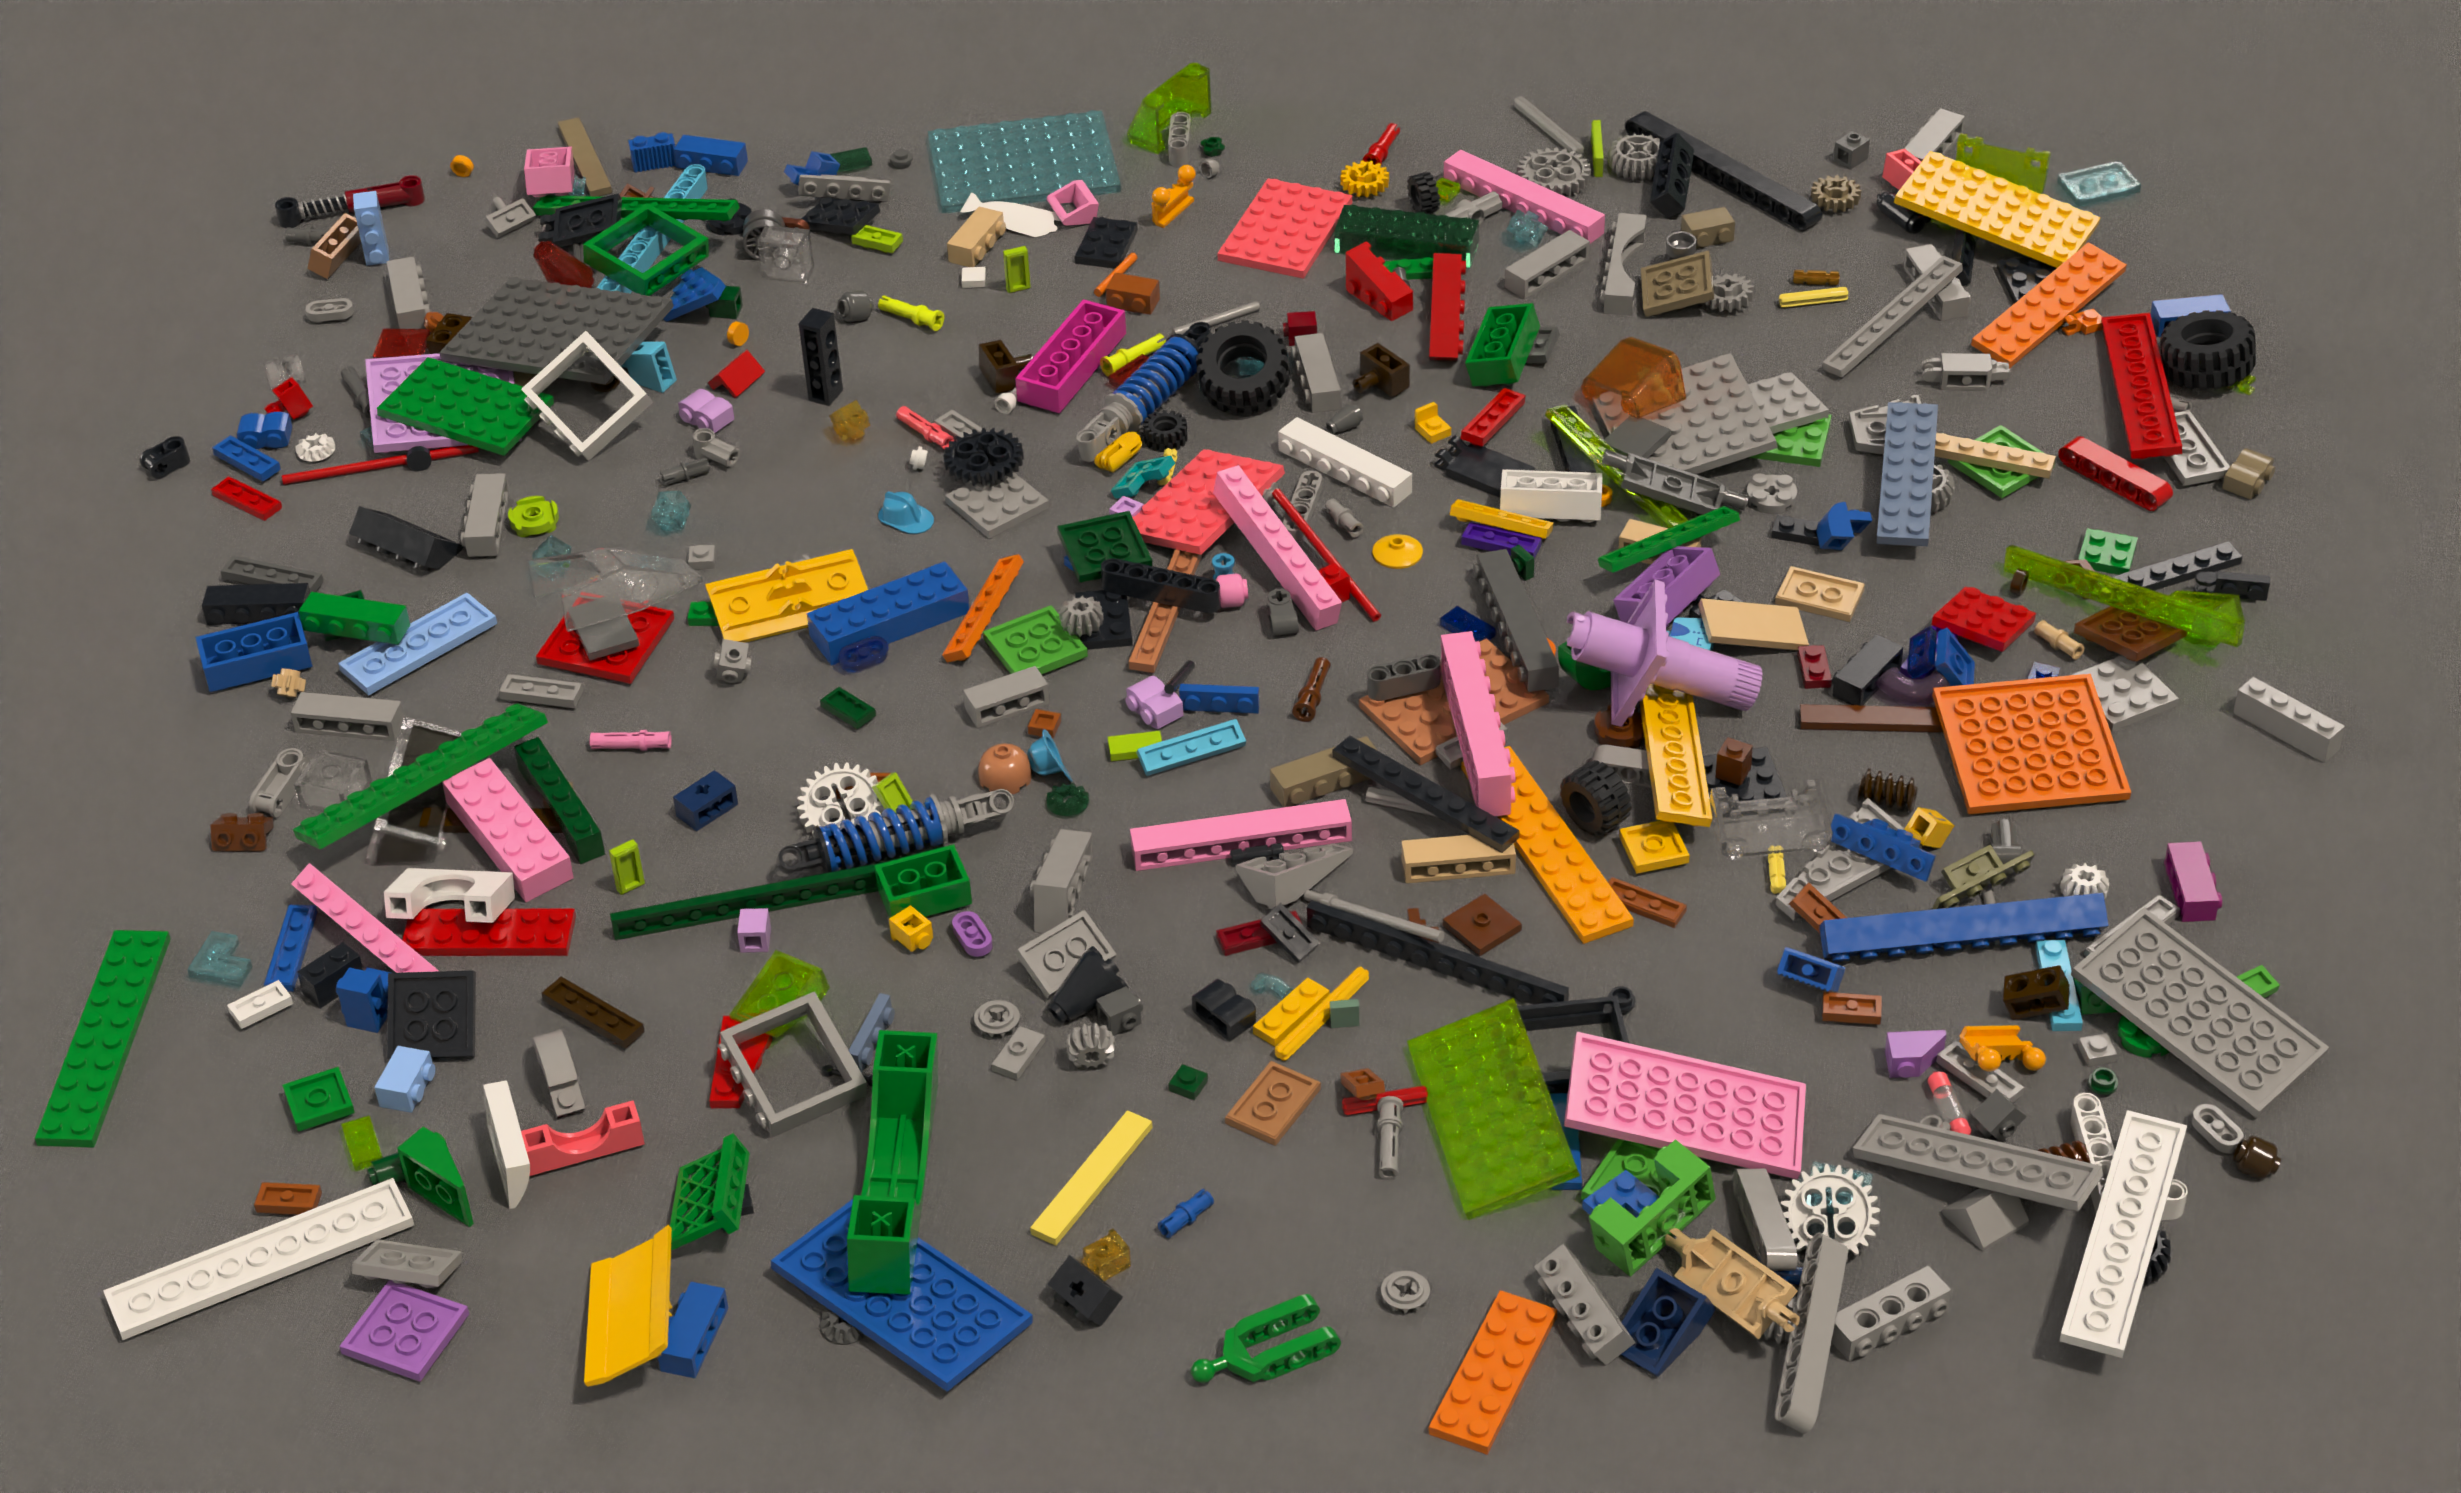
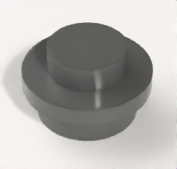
M898 149L891 154L890 158L894 167L905 169L911 165L913 155L910 151Z

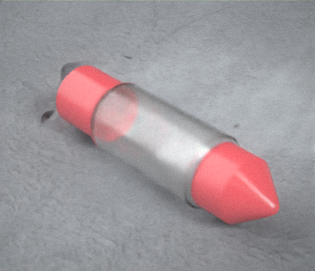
M1934 1071L1929 1076L1927 1082L1943 1122H1949L1951 1126L1950 1131L1970 1135L1969 1120L1955 1088L1951 1085L1946 1073Z

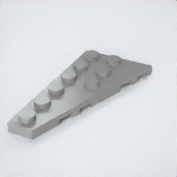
M1869 798L1862 803V808L1858 812H1854L1849 817V819L1861 824L1872 819H1879L1889 824L1888 827L1896 831L1898 829L1904 830L1900 824ZM1828 840L1817 852V857L1804 866V871L1798 878H1793L1776 897V906L1795 921L1802 916L1789 903L1808 882L1827 900L1832 901L1892 867Z

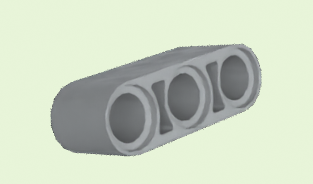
M1177 112L1171 115L1168 139L1169 163L1174 167H1181L1189 163L1191 145V118L1185 112Z
M1600 745L1595 749L1592 761L1597 760L1600 763L1607 764L1609 768L1611 767L1621 777L1624 784L1651 787L1646 750L1612 745Z

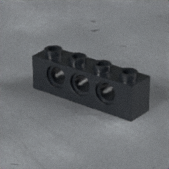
M1678 132L1662 140L1659 144L1650 203L1667 219L1682 213L1686 207L1694 148Z
M812 308L798 324L808 401L830 406L843 391L834 313Z

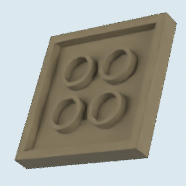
M1709 250L1641 268L1643 311L1646 317L1659 315L1675 309H1683L1686 306L1706 303L1715 299L1712 261Z

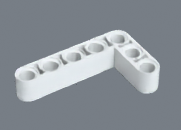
M2081 1093L2074 1098L2070 1124L2075 1141L2079 1140L2083 1143L2090 1163L2102 1166L2103 1176L2091 1192V1198L2097 1213L2115 1150L2100 1100L2093 1094ZM2172 1180L2161 1220L2178 1219L2184 1212L2188 1192L2186 1185L2179 1180Z

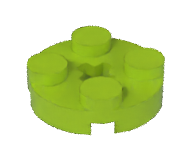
M543 496L522 498L516 502L517 506L513 510L510 508L508 511L510 526L517 532L519 537H528L544 532L551 533L555 531L556 523L559 520L557 504L553 500H551V503L545 501Z

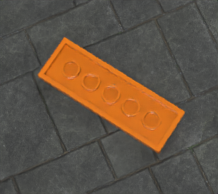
M1500 1290L1429 1425V1435L1488 1455L1557 1318V1309Z

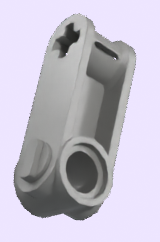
M289 748L278 754L276 760L250 797L249 808L251 812H266L276 818L281 816L299 788L308 778L309 771L312 768L309 759L304 757L299 749Z

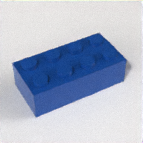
M298 612L195 637L210 692L273 677V674H280L282 668L300 671L313 667Z

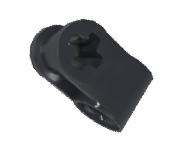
M173 436L145 450L141 454L139 461L142 467L150 470V474L154 478L161 479L177 469L187 466L190 462V456L184 439L179 436Z

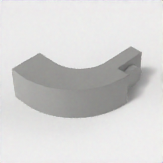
M562 1030L532 1037L539 1066L542 1067L556 1117L584 1110L585 1105L577 1081L578 1078Z

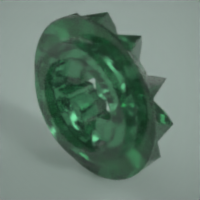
M1074 782L1071 785L1062 783L1061 787L1053 786L1052 791L1047 793L1046 805L1052 813L1059 816L1077 815L1088 807L1089 793L1085 792L1083 786L1076 787ZM1067 796H1072V797H1069L1068 800H1066L1065 803H1064V800H1063V799H1066Z

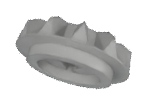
M994 1000L981 1005L975 1012V1027L979 1028L981 1034L988 1033L991 1038L995 1034H1000L1004 1037L1006 1032L1014 1033L1015 1026L1019 1025V1010L1015 1005L1007 1001ZM994 1018L996 1020H999L1000 1018H1002V1022H992V1019Z
M1398 1271L1385 1278L1381 1285V1295L1384 1304L1391 1305L1393 1311L1397 1309H1403L1405 1313L1409 1309L1418 1311L1422 1304H1427L1430 1286L1428 1281L1416 1272ZM1411 1287V1295L1406 1294L1404 1297H1400V1292H1405Z

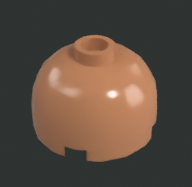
M1003 743L988 748L981 756L978 765L980 785L983 788L984 786L989 788V792L998 789H1005L1011 794L1020 792V787L1025 784L1027 787L1032 779V769L1027 754L1020 747L1013 744Z

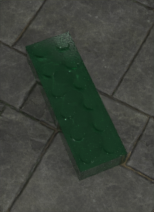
M1344 205L1334 230V254L1346 255L1347 251L1367 241L1371 245L1369 250L1377 258L1381 256L1385 260L1423 259L1425 257L1434 258V253L1462 254V261H1466V269H1470L1479 244V220L1468 217L1458 218L1447 215L1425 214L1423 212L1414 213L1402 210L1380 209L1378 207L1369 208L1357 205Z

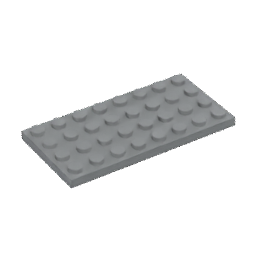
M2146 908L2139 911L2077 964L2071 973V976L2255 1118L2260 1116L2320 1061L2330 1048Z

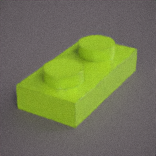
M865 225L857 234L851 236L852 244L887 253H893L903 242L902 233Z

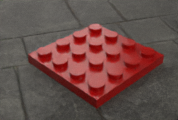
M580 592L571 606L604 596ZM620 600L638 637L639 646L589 660L567 611L536 655L537 664L631 684L675 619L674 612L672 610Z

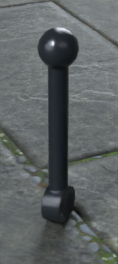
M825 1065L822 1068L824 1076H841L839 1070L834 1069L832 1065ZM873 1075L869 1077L863 1076L866 1082L872 1086Z

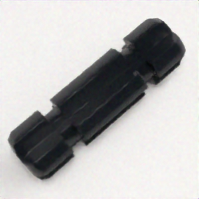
M1281 843L1271 844V847H1267V845L1247 847L1245 851H1242L1241 848L1232 849L1230 851V859L1234 866L1259 857H1266L1267 861H1269V858L1276 860L1279 859L1280 853H1284V848Z

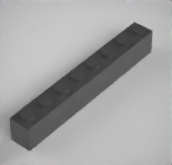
M1507 549L1477 553V564L1473 565L1475 579H1479L1481 593L1486 594L1487 607L1492 608L1494 623L1498 622L1500 637L1505 638V648L1507 652H1511L1513 667L1518 668L1519 681L1524 682L1528 692L1559 687V665Z

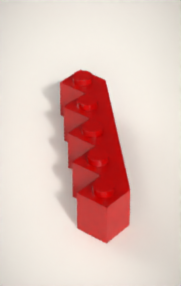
M1434 253L1429 360L1458 361V355H1463V340H1459V334H1464V320H1460V314H1464L1465 300H1460V294L1465 295V280H1461V275L1466 274V261H1462V254Z

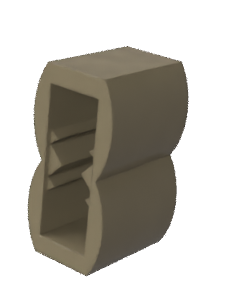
M2248 448L2243 449L2237 460L2227 470L2222 489L2248 499H2252L2255 494L2259 495L2265 481H2270L2274 475V458Z

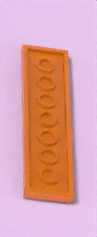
M2088 242L1973 337L1971 346L1984 354H1990L1991 358L1997 362L2008 363L2010 369L2065 323L2064 317L2078 312L2126 271L2127 264Z

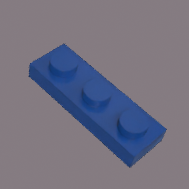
M231 435L212 447L215 456L262 482L281 470L278 461Z
M1180 684L1179 698L1183 702V710L1259 714V687Z

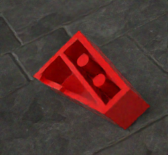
M1366 241L1346 252V291L1390 321H1394L1413 311V290L1395 271L1391 273L1383 265L1385 260L1381 256L1377 258L1369 250L1371 245Z

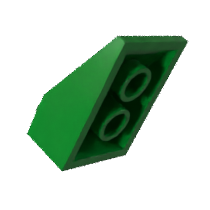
M423 1126L397 1148L407 1187L468 1227H471L474 1222L465 1186L448 1150L446 1140L438 1132L433 1133Z

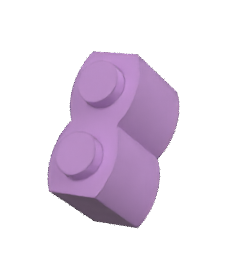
M705 389L696 390L678 403L681 419L686 423L697 425L699 429L708 428L716 433L735 419L732 405L723 398L715 397Z
M1150 676L1126 688L1127 697L1125 700L1128 708L1141 715L1147 725L1159 729L1184 716L1183 702L1175 692L1167 694L1164 690L1165 685L1160 679Z

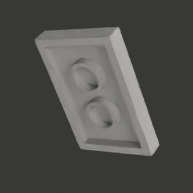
M1085 909L1018 948L1015 952L1047 999L1057 992L1082 954L1091 946H1094L1101 953L1104 961L1108 958L1112 960L1117 955Z
M376 1239L352 1263V1274L362 1275L370 1280L382 1278L392 1280L397 1284L410 1282L421 1284L425 1288L439 1287L462 1263V1251Z

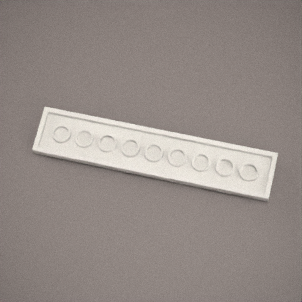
M2127 1110L2061 1331L2060 1342L2123 1358L2187 1125Z
M391 1178L103 1290L122 1340H125L371 1243L376 1239H381L412 1227L414 1222L394 1179Z

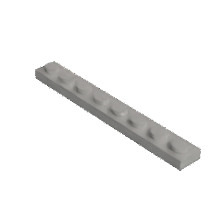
M1942 256L1822 362L1823 370L1843 378L1963 271L1962 263Z

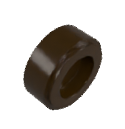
M2020 568L2016 570L2011 581L2010 593L2019 596L2023 594L2029 579L2028 571Z

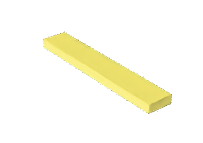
M1127 1110L1030 1227L1031 1235L1057 1246L1153 1128L1152 1121Z

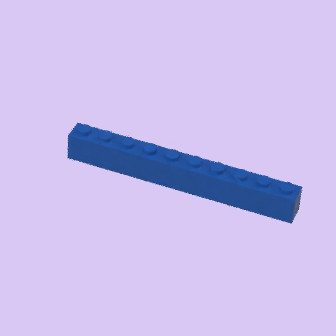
M2104 893L1824 920L1819 925L1824 959L1832 958L1833 962H1844L1850 960L1849 956L1860 955L1861 959L1865 960L1876 958L1879 953H1888L1889 957L1905 955V951L1916 950L1917 954L1931 953L1933 948L1944 947V951L1959 950L1961 945L1972 944V948H1984L1989 946V942L2000 941L2001 946L2016 944L2019 939H2028V943H2036L2037 940H2045V937L2055 936L2056 940L2073 938V934L2083 933L2084 937H2095L2101 935L2100 931H2103L2109 925Z

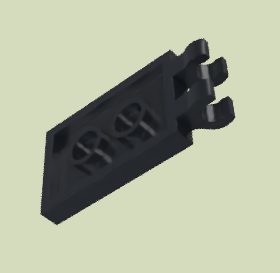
M618 193L556 208L555 214L540 217V225H545V232L539 233L538 241H544V250H550L554 245L556 248L594 238L621 220L622 198Z
M1452 436L1448 440V443L1453 445L1448 451L1440 449L1435 454L1436 457L1440 458L1435 463V467L1446 470V476L1501 498L1502 470L1535 471V467L1486 447L1471 443L1467 446L1458 436Z

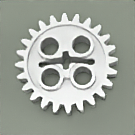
M847 762L843 769H840L838 763H835L834 770L832 771L827 766H824L825 773L822 775L815 771L816 779L807 778L806 781L809 788L801 787L803 796L797 798L800 805L797 807L798 813L801 815L799 817L802 825L805 824L806 832H812V834L813 826H826L830 823H835L840 828L841 821L845 820L832 786L837 787L853 824L856 816L862 815L868 821V816L871 812H877L881 815L880 812L884 810L872 789L878 783L877 777L875 775L871 776L868 769L861 773L858 764L851 770ZM848 786H854L851 790H844ZM824 796H829V798L826 800H819ZM857 808H864L859 812H854V810ZM832 818H839L835 822H829Z
M1825 1164L1824 1172L1822 1173L1818 1171L1816 1166H1813V1175L1810 1177L1804 1171L1801 1172L1803 1182L1800 1183L1793 1179L1792 1184L1795 1191L1785 1190V1195L1790 1198V1201H1781V1207L1788 1210V1212H1783L1786 1221H1789L1787 1225L1789 1230L1793 1232L1791 1234L1794 1242L1799 1241L1796 1247L1797 1252L1807 1248L1808 1243L1813 1237L1807 1232L1811 1224H1821L1824 1227L1822 1234L1829 1237L1827 1216L1824 1215L1827 1213L1826 1188L1829 1187L1832 1190L1834 1213H1839L1833 1216L1834 1240L1847 1246L1848 1252L1851 1251L1858 1257L1859 1251L1857 1247L1859 1245L1866 1249L1869 1248L1865 1238L1875 1239L1876 1234L1870 1227H1879L1880 1225L1878 1220L1872 1218V1216L1880 1214L1879 1208L1871 1207L1878 1202L1877 1196L1868 1197V1194L1872 1191V1186L1868 1185L1862 1188L1864 1177L1860 1176L1855 1180L1852 1179L1853 1169H1850L1845 1175L1842 1174L1841 1165L1837 1166L1835 1172H1831L1829 1165ZM1841 1192H1849L1853 1196V1200L1849 1204L1843 1205L1837 1202L1836 1197ZM1816 1193L1822 1197V1201L1818 1206H1810L1805 1202L1806 1197L1809 1194ZM1846 1221L1853 1223L1855 1226L1854 1232L1849 1235L1840 1233L1838 1227L1841 1223Z

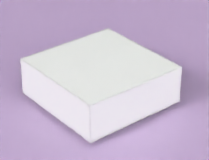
M985 267L962 268V288L985 287Z

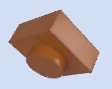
M1035 709L1028 725V734L1043 736L1042 730L1046 729L1051 737L1054 738L1061 723V713Z

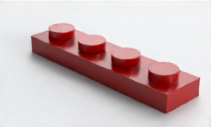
M1503 388L1461 431L1460 439L1483 447L1525 404L1526 395Z

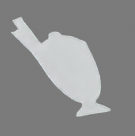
M974 193L970 194L960 211H975L980 206L1003 212L1006 229L1032 237L1055 232L1058 228L1054 225V220L1061 221L1055 212L1026 205L1001 201L982 203Z

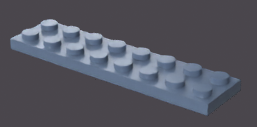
M1888 402L1877 544L1928 546L1938 404Z

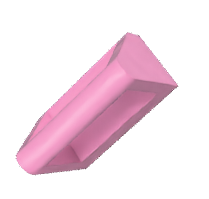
M1083 180L1072 181L1047 196L1048 203L1065 226L1090 224L1093 217H1097L1099 203ZM1073 202L1077 209L1067 214L1060 203Z

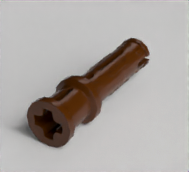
M1319 657L1315 660L1316 662H1314L1306 686L1298 693V702L1294 704L1292 713L1300 721L1309 722L1315 717V707L1321 702L1320 691L1331 666L1326 658ZM1303 707H1306L1304 714H1302Z

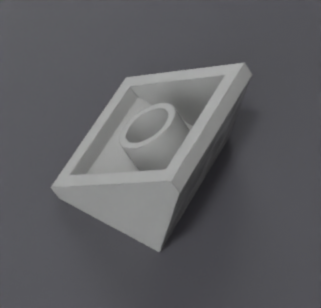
M1979 1188L1942 1210V1214L1982 1251L1987 1250L2029 1225V1219L2019 1197Z

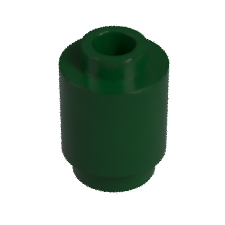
M398 1152L371 1161V1168L367 1169L372 1186L391 1178L394 1179L396 1184L406 1181Z

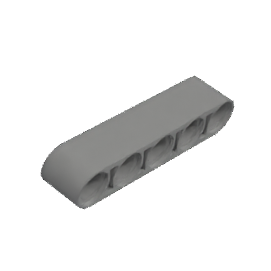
M1765 1168L1735 1169L1733 1172L1734 1194L1759 1262L1772 1271H1795L1798 1261L1796 1245L1767 1170Z

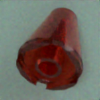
M551 241L540 242L535 247L533 256L548 283L591 288L595 280L592 277L595 272L591 267Z

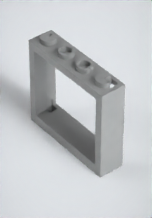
M815 991L720 1032L721 1044L718 1047L724 1061L729 1060L732 1066L730 1068L731 1074L737 1084L741 1082L745 1089L743 1094L747 1104L750 1107L754 1105L759 1125H762L763 1129H767L771 1138L866 1096L867 1082ZM807 1015L845 1083L775 1114L737 1044Z

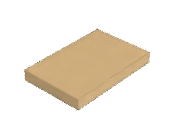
M1790 566L1776 595L1775 604L1798 607V610L1850 622L1864 592L1865 584Z

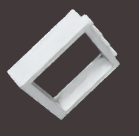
M587 331L580 335L521 389L527 395L524 400L533 410L538 407L542 412L539 416L548 426L553 423L557 427L554 432L563 441L568 439L572 443L569 448L578 457L582 454L588 461L653 403L647 393ZM590 350L631 392L633 397L582 443L538 395L586 351Z

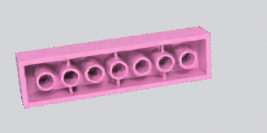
M1472 631L1441 635V677L1475 806L1493 816L1510 815L1511 803H1515L1514 787H1511V783L1516 782L1514 767H1509L1511 763L1509 748H1504L1506 744L1504 730H1499L1501 726L1499 712H1494L1496 709L1494 694H1489L1491 692L1489 676L1484 677L1486 666L1484 659L1479 658L1481 657L1479 641L1475 642Z

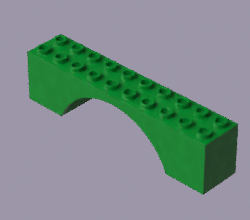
M879 1030L873 1066L871 1120L865 1176L861 1195H854L847 1236L849 1292L911 1293L938 1090V1033Z

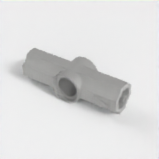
M1493 191L1472 202L1467 199L1460 201L1455 210L1437 219V225L1441 233L1447 236L1468 225L1473 228L1478 227L1486 216L1502 209V201L1499 198V194Z

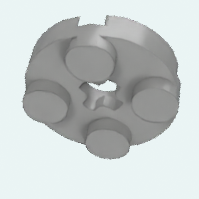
M1755 474L1747 486L1748 504L1751 506L1752 502L1757 506L1758 511L1767 514L1785 512L1786 507L1790 505L1792 508L1797 499V488L1792 483V477L1789 475Z

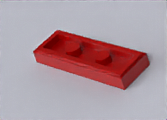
M229 476L211 489L214 497L264 521L282 509L281 501Z

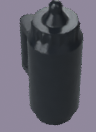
M1886 191L1877 195L1876 204L1880 211L1909 233L1920 232L1925 223L1931 220L1928 216L1895 204V193Z

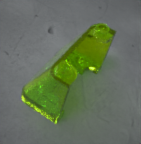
M1190 63L1144 97L1127 130L1128 142L1159 154L1165 149L1161 131L1170 125L1171 115L1177 112L1188 113L1190 118H1192L1193 114H1201L1203 118L1210 115V68L1199 63Z

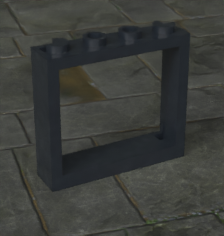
M1617 996L1503 1008V1031L1520 1104L1546 1101V1094L1568 1093L1571 1070L1525 1075L1515 1032L1609 1023L1613 1040L1629 1043Z

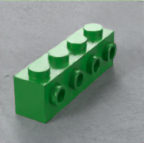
M311 592L299 609L303 631L398 645L410 627L406 605Z

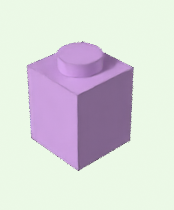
M768 908L740 909L737 934L741 953L769 951L771 923Z

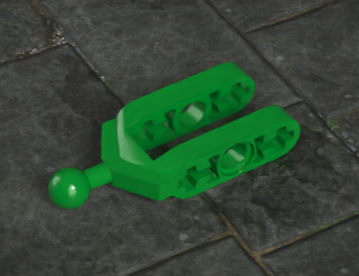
M1303 1294L1241 1319L1233 1328L1226 1330L1223 1356L1212 1361L1204 1358L1198 1359L1191 1367V1375L1197 1382L1207 1383L1213 1379L1215 1372L1228 1368V1370L1252 1382L1260 1379L1271 1380L1334 1354L1341 1346V1340L1332 1327L1326 1326L1267 1349L1251 1358L1246 1347L1254 1346L1289 1332L1317 1318L1320 1313L1318 1304L1313 1296Z

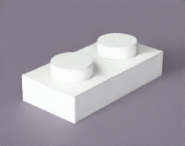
M278 980L227 1006L231 1016L240 1028L243 1029L292 1005L293 1001L291 995Z

